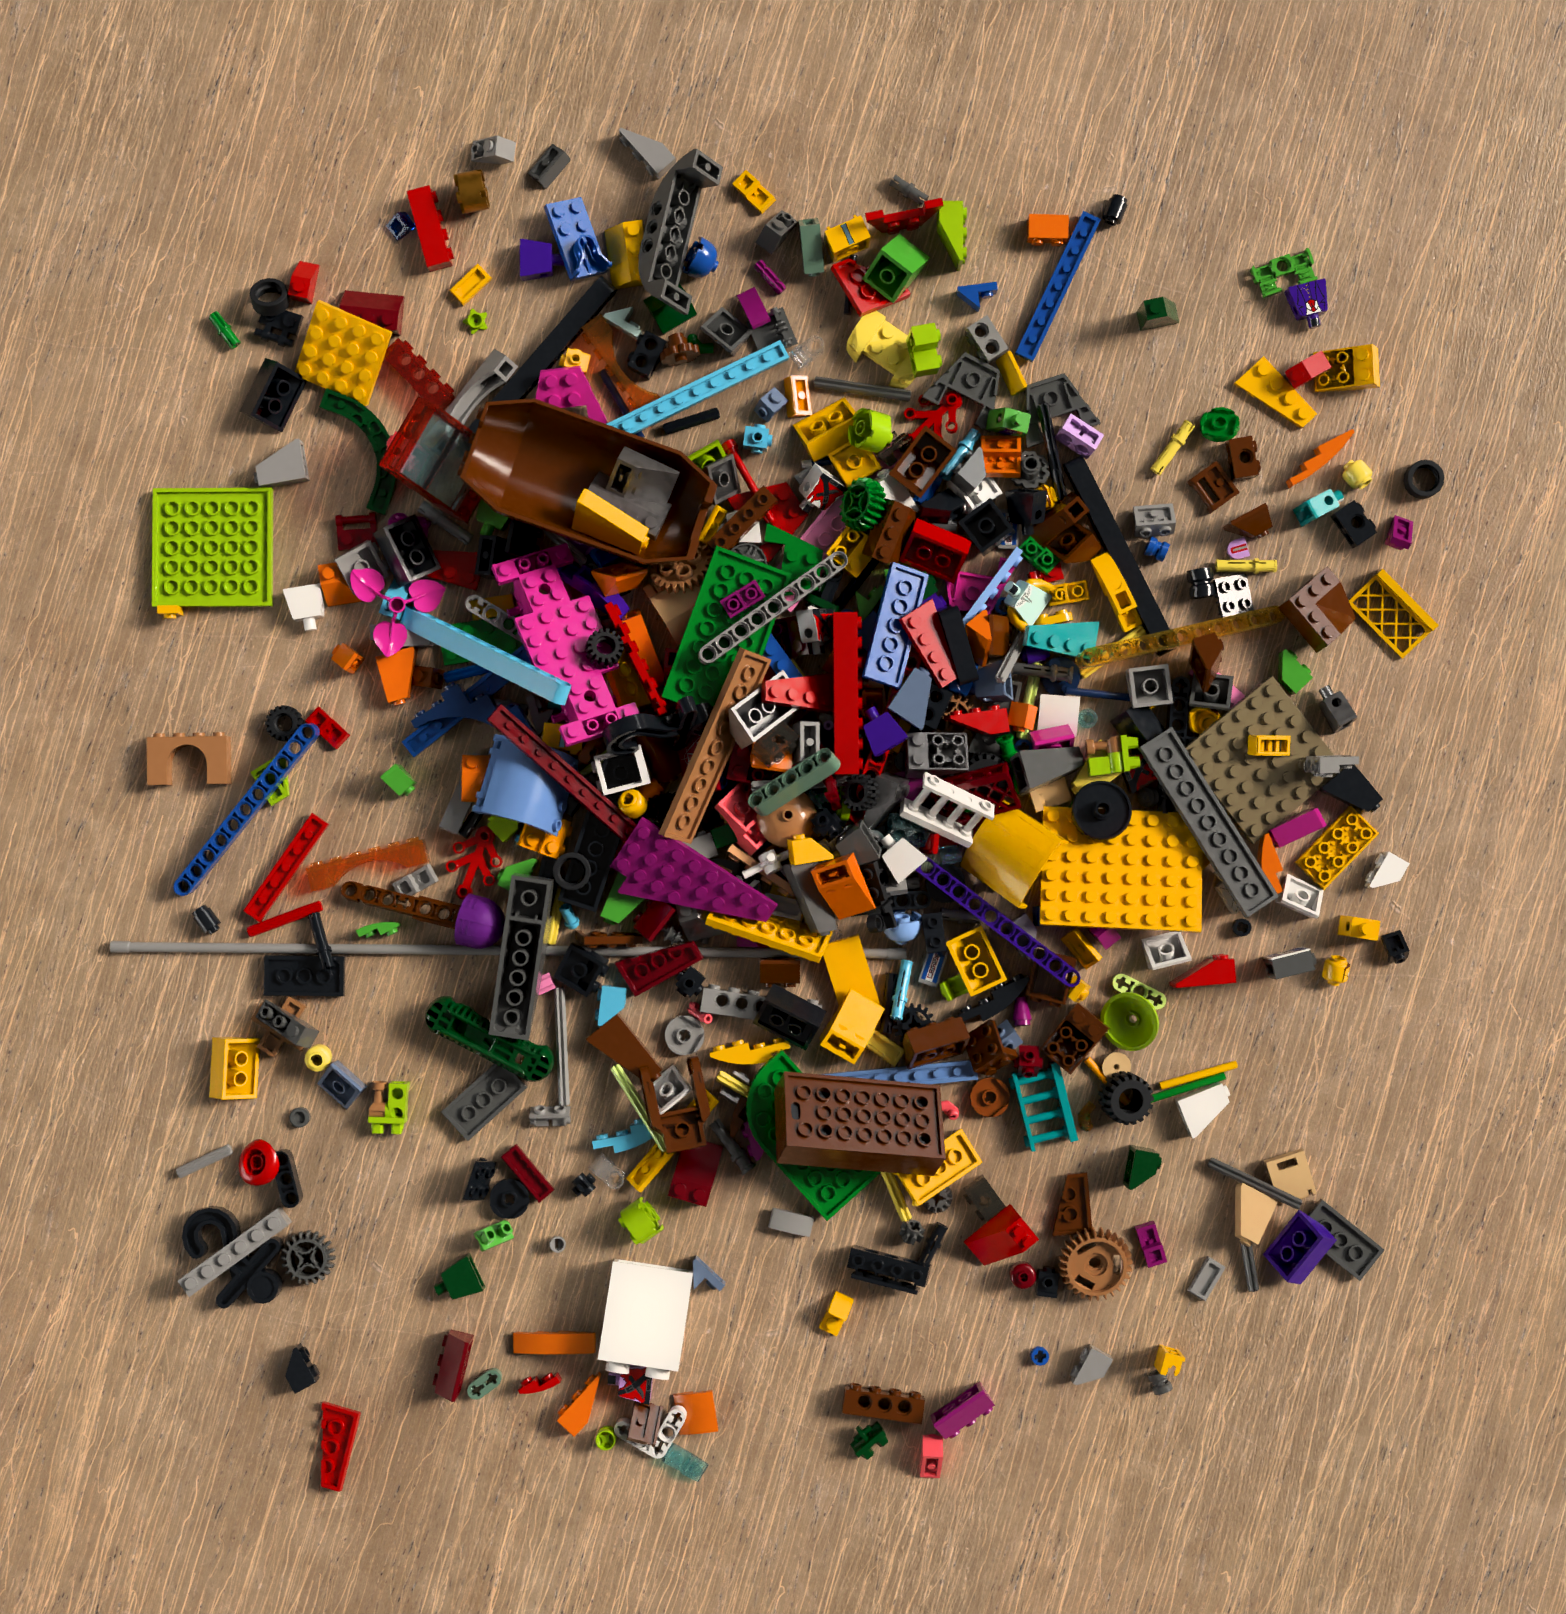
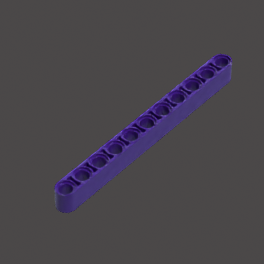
M927 857L928 859L925 862H930L933 866L930 873L922 871V864L916 869L918 873L1069 987L1079 984L1081 977L1077 970L929 857ZM941 874H945L949 878L948 883L944 886L939 885L937 882V878ZM957 886L963 887L965 891L964 895L960 898L955 897L953 894V890ZM973 898L979 899L981 903L980 908L977 910H972L969 907V902ZM992 910L996 913L997 918L994 922H988L985 919L987 911ZM1010 923L1013 927L1010 934L1002 933V924ZM1020 935H1025L1029 939L1028 944L1024 947L1019 946L1017 943V938ZM1037 947L1044 949L1045 955L1041 959H1037L1033 955V951ZM1052 960L1060 962L1061 967L1058 971L1050 969L1049 964ZM1074 972L1077 980L1074 983H1068L1065 979L1067 973Z

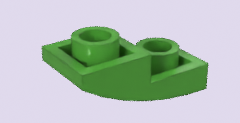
M381 922L357 929L356 932L359 937L365 936L367 939L377 934L376 930L378 929L380 935L386 934L388 937L398 932L397 928L402 925L400 922Z

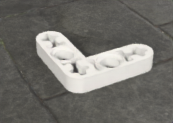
M675 1405L670 1409L659 1427L655 1447L658 1446L660 1440L664 1441L659 1451H656L655 1447L626 1440L630 1423L628 1418L618 1419L614 1427V1433L620 1439L656 1459L662 1458L683 1426L687 1411L680 1405ZM677 1412H679L681 1415L680 1417H678L674 1424L672 1422L675 1414H677ZM623 1425H626L627 1428L624 1430V1432L621 1431V1427ZM667 1427L671 1428L673 1435L665 1436L662 1430Z

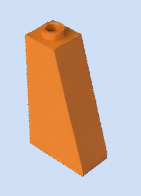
M639 608L629 611L622 618V622H626L631 632L628 635L631 641L635 640L639 648L637 653L640 659L644 658L647 662L649 677H654L659 687L664 684V672Z

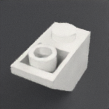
M1390 852L1380 853L1375 860L1376 866L1374 870L1370 871L1365 878V887L1375 888L1400 881L1410 863Z

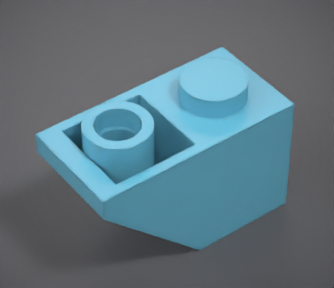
M394 578L385 596L391 599L393 597H401L404 600L409 599L408 589L412 583L399 588ZM383 599L379 613L392 618L393 613L388 608L389 602ZM404 610L397 613L396 620L401 621Z
M603 985L602 989H598L597 1001H600V1008L595 1011V1021H598V1026H602L625 1008L627 987Z

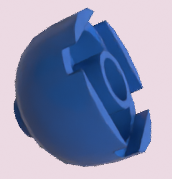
M699 236V242L694 241L685 258V261H688L687 267L683 266L682 272L695 278H703L710 271L714 272L719 263L716 261L717 250L715 246Z

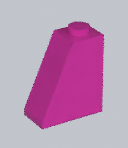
M1310 808L1276 825L1268 833L1275 848H1280L1327 825L1319 809Z

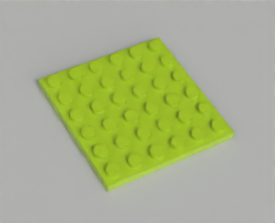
M153 488L152 607H157L158 605H178L180 607H273V488Z

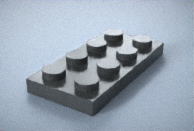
M493 1064L441 1112L462 1136L469 1141L528 1086L519 1076Z
M1322 1199L1309 1212L1308 1216L1322 1224L1337 1240L1326 1254L1361 1281L1384 1252V1249Z

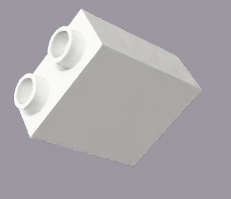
M614 1259L598 1360L606 1361V1371L629 1374L630 1364L646 1367V1377L669 1380L670 1370L678 1372L693 1270Z

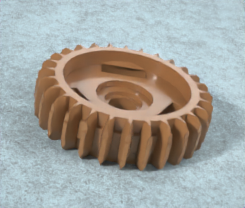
M1093 1226L1091 1232L1084 1228V1234L1081 1235L1077 1231V1238L1070 1236L1072 1242L1068 1243L1065 1241L1067 1249L1061 1248L1063 1255L1059 1256L1061 1263H1058L1060 1276L1063 1277L1062 1280L1064 1284H1067V1288L1069 1290L1073 1289L1075 1295L1079 1293L1082 1299L1087 1294L1090 1301L1093 1296L1099 1301L1101 1295L1107 1300V1294L1110 1293L1114 1296L1115 1289L1121 1292L1119 1285L1126 1286L1124 1279H1130L1127 1272H1132L1130 1265L1133 1264L1130 1258L1131 1252L1128 1250L1129 1247L1124 1243L1123 1238H1118L1116 1232L1111 1235L1109 1229L1104 1233L1102 1227L1096 1232ZM1095 1242L1094 1245L1081 1251L1080 1253H1077V1251L1082 1246L1088 1243ZM1114 1255H1120L1119 1268L1116 1273H1113ZM1097 1257L1100 1259L1099 1265L1095 1267L1090 1266V1259ZM1080 1275L1094 1284H1083L1077 1281L1076 1277Z

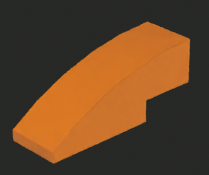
M1266 833L1260 838L1257 862L1277 894H1279L1283 890L1276 873L1283 871L1271 837L1269 833Z

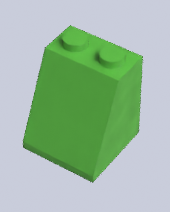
M899 233L879 251L862 280L894 303L922 272L930 257Z

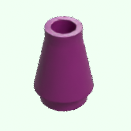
M1017 997L1012 1018L1014 1026H1029L1032 1018L1027 997Z

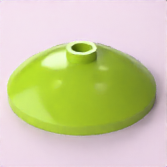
M1133 992L1116 994L1105 1003L1101 1011L1100 1020L1110 1027L1105 1036L1113 1045L1126 1051L1144 1049L1157 1036L1159 1029L1157 1012L1153 1005L1139 994ZM1132 1015L1137 1018V1021L1132 1019Z

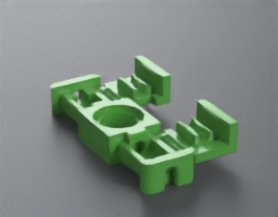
M1306 248L1304 253L1290 257V254L1270 260L1268 265L1256 269L1253 266L1250 269L1251 275H1254L1253 282L1256 285L1259 284L1263 298L1281 293L1282 288H1277L1275 284L1276 278L1293 272L1295 275H1298V285L1318 279L1311 267L1314 264V260L1309 248ZM1280 261L1285 262L1287 270L1279 271L1277 263Z

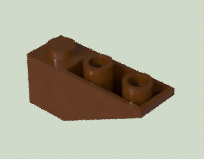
M1070 492L1045 514L1044 522L1033 525L1034 534L1030 536L1039 545H1042L1075 524L1090 510L1078 495Z

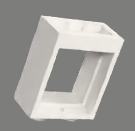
M640 744L638 745L639 750L634 754L642 781L607 789L600 761L619 755L605 753L594 756V761L591 762L593 772H598L600 780L596 781L598 790L603 792L604 796L651 784Z

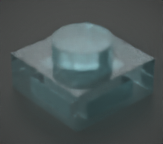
M959 844L939 847L942 864L962 862Z

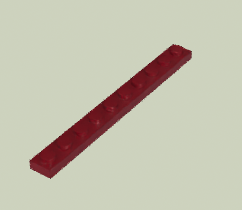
M500 704L487 718V721L620 839L626 842L637 824Z

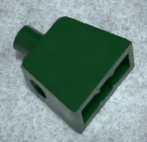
M470 1253L446 1268L441 1273L443 1281L434 1285L438 1296L449 1292L452 1300L479 1293L485 1289V1284Z

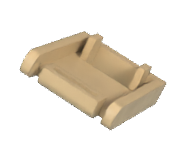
M1302 1148L1264 1160L1272 1186L1300 1199L1309 1197L1308 1190H1310L1312 1195L1317 1194L1306 1155ZM1294 1159L1295 1165L1278 1170L1277 1163ZM1280 1201L1277 1203L1278 1206L1283 1205Z

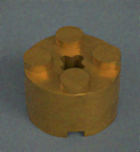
M482 169L453 175L455 185L458 187L456 196L462 214L489 209V196L485 187Z

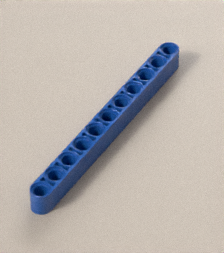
M306 723L296 730L175 881L173 888L176 894L185 896L197 889L316 741L320 734L317 725ZM307 727H310L313 731L310 738L305 735ZM295 742L300 745L298 753H295L292 749V745ZM282 758H285L288 762V766L285 769L280 766ZM270 773L275 776L273 784L269 783L267 779ZM257 789L263 792L261 799H258L255 795ZM245 804L249 805L251 809L248 815L243 812ZM232 820H236L238 822V828L236 830L232 829L231 827ZM220 835L225 837V845L219 843L218 838ZM208 850L213 853V859L211 861L208 860L206 857V852ZM195 866L201 869L200 876L194 873ZM183 881L188 883V891L182 889Z

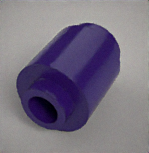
M1024 646L1020 653L1021 661L1026 664L1045 661L1046 658L1050 657L1049 651Z

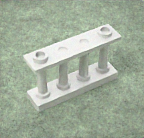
M927 772L923 774V790L915 800L911 801L904 797L900 802L901 817L967 848L973 844L972 829L981 818L994 819V804ZM931 792L941 796L931 809L921 805ZM948 800L958 804L949 817L938 814ZM965 809L975 812L966 825L955 822Z

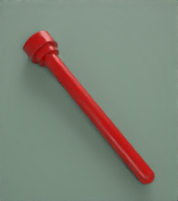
M735 439L727 440L721 446L725 454H734L736 467L750 492L754 495L758 488L737 453L738 445ZM769 511L765 518L769 524H774L775 518L771 511Z

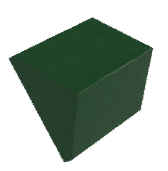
M654 296L643 300L663 335L697 315L692 303L690 304L688 315H683Z

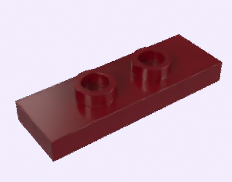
M517 1143L501 1156L503 1161L538 1203L555 1190Z

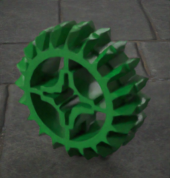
M868 477L858 478L852 481V485L847 486V491H843L844 497L841 499L842 504L839 506L842 510L839 515L842 516L841 521L852 530L867 531L868 529H873L874 524H878V519L882 518L881 513L885 510L883 508L884 504L887 503L884 500L886 494L878 481Z

